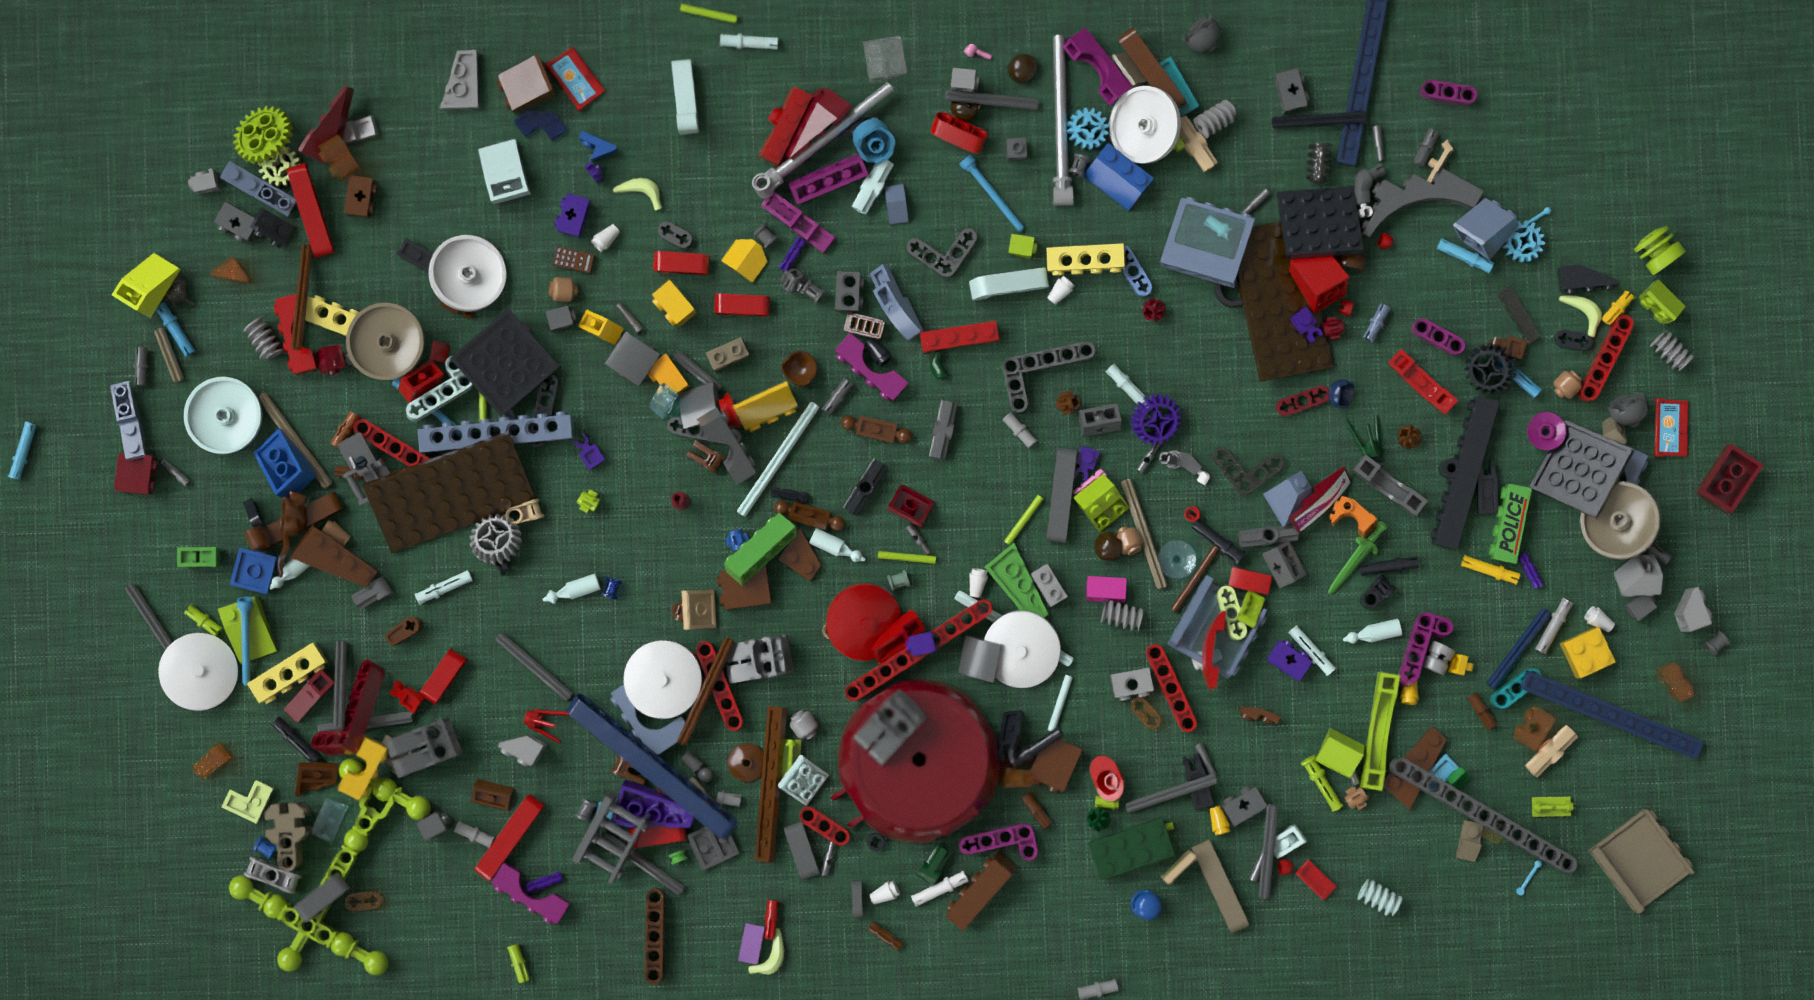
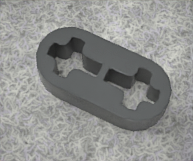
M663 222L659 225L658 233L664 240L681 249H687L691 246L692 237L687 231L671 222ZM668 226H670V230L674 233V235L672 236L669 233H667L666 236L663 235L664 232L662 228H667ZM684 235H687L688 243L681 245V241L676 236L684 237Z
M862 880L852 881L853 918L863 917Z

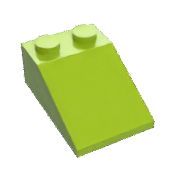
M256 596L251 597L253 599V608L249 612L250 661L277 652L260 598ZM237 603L219 608L218 611L240 664H242L241 612L237 608Z

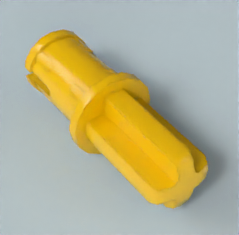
M1625 290L1620 298L1611 304L1612 307L1602 317L1605 324L1611 325L1620 314L1625 312L1624 309L1635 299L1632 294L1628 297L1630 292Z

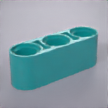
M1535 668L1523 670L1491 695L1490 702L1492 706L1499 709H1505L1528 692L1520 688V691L1515 694L1512 691V685L1514 683H1518L1519 686L1521 685L1526 670L1542 676L1541 672ZM1500 694L1505 698L1503 705H1498L1496 702V698Z

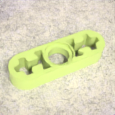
M1223 586L1216 595L1221 612L1226 611L1225 626L1229 637L1234 641H1240L1246 636L1247 628L1244 623L1239 621L1236 626L1242 632L1240 636L1233 633L1235 624L1230 625V623L1236 622L1237 619L1229 618L1227 610L1230 608L1234 609L1238 616L1240 606L1234 589L1230 586ZM1224 591L1226 593H1230L1228 601L1229 603L1233 602L1234 604H1229L1226 607L1224 606L1228 603L1226 597L1221 596L1224 593Z

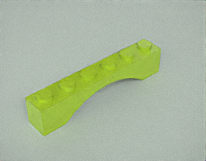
M1377 672L1360 787L1381 791L1383 789L1388 735L1400 675Z

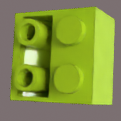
M1660 280L1654 281L1638 297L1641 300L1640 304L1646 310L1650 309L1655 314L1654 318L1661 324H1668L1674 321L1686 307Z
M1104 474L1073 497L1099 532L1129 509L1117 488Z

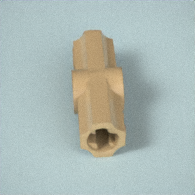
M1186 115L1182 117L1179 135L1185 144V149L1190 156L1194 157L1203 172H1206L1218 164V162L1207 147L1208 144L1202 134L1196 131Z
M1565 725L1552 738L1545 741L1538 749V752L1524 766L1535 777L1540 776L1550 764H1554L1561 758L1564 750L1578 736L1571 728Z

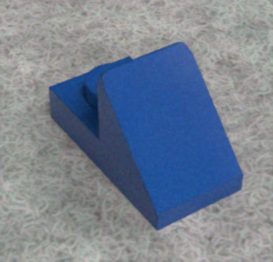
M581 131L579 139L582 141V145L590 149L593 146L595 147L590 158L591 162L618 152L616 145Z

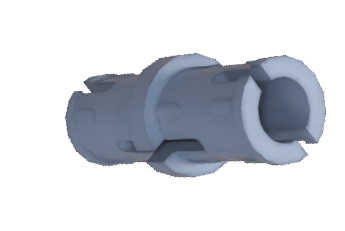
M1380 303L1374 317L1370 319V325L1363 336L1366 341L1374 343L1380 329L1384 327V321L1391 310L1387 305L1384 304L1383 306Z

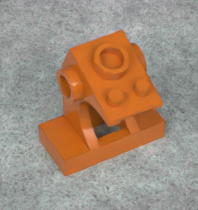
M1341 496L1340 501L1336 500L1332 510L1335 511V514L1331 513L1329 517L1332 520V526L1343 517L1354 518L1358 522V534L1361 537H1367L1377 526V518L1373 514L1368 513L1354 499Z

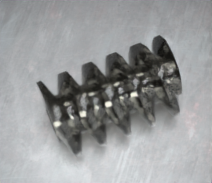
M1314 143L1308 146L1311 152L1307 156L1312 159L1307 160V164L1311 167L1306 169L1310 173L1306 175V180L1317 184L1330 183L1325 180L1326 177L1330 176L1325 170L1331 169V166L1326 165V162H1330L1332 159L1326 157V155L1332 154V151L1327 149V147L1333 146L1332 144Z

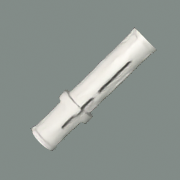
M964 871L950 878L945 877L943 878L944 881L912 895L911 898L915 902V906L918 907L948 891L952 892L954 888L969 882Z

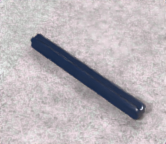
M1544 608L1540 610L1487 681L1489 687L1492 689L1497 688L1551 616L1548 610Z

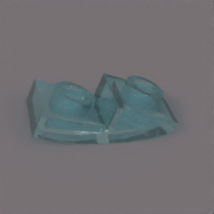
M663 383L653 396L649 408L660 418L665 419L672 409V404L678 397V394Z

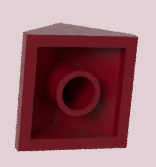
M900 484L887 510L921 528L935 501Z

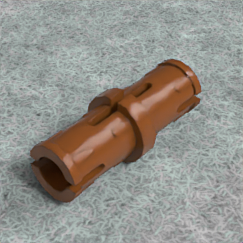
M350 411L344 422L338 426V431L329 444L339 449L337 444L351 436L354 424L360 417Z

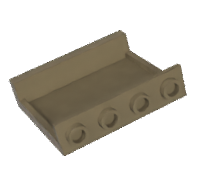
M1642 809L1588 850L1633 912L1637 914L1644 911L1646 905L1682 878L1694 873L1691 869L1693 865L1687 857L1683 858L1680 854L1681 848L1676 842H1671L1668 838L1669 832L1664 826H1659L1656 822L1658 818L1655 813L1647 809Z

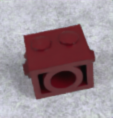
M341 344L322 347L316 352L321 374L328 373V376L336 375L346 367Z

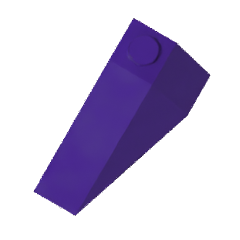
M627 780L621 786L617 805L640 819L647 813L651 814L648 820L650 822L649 827L690 828L694 816L672 798ZM613 812L611 822L627 827H636L632 822Z

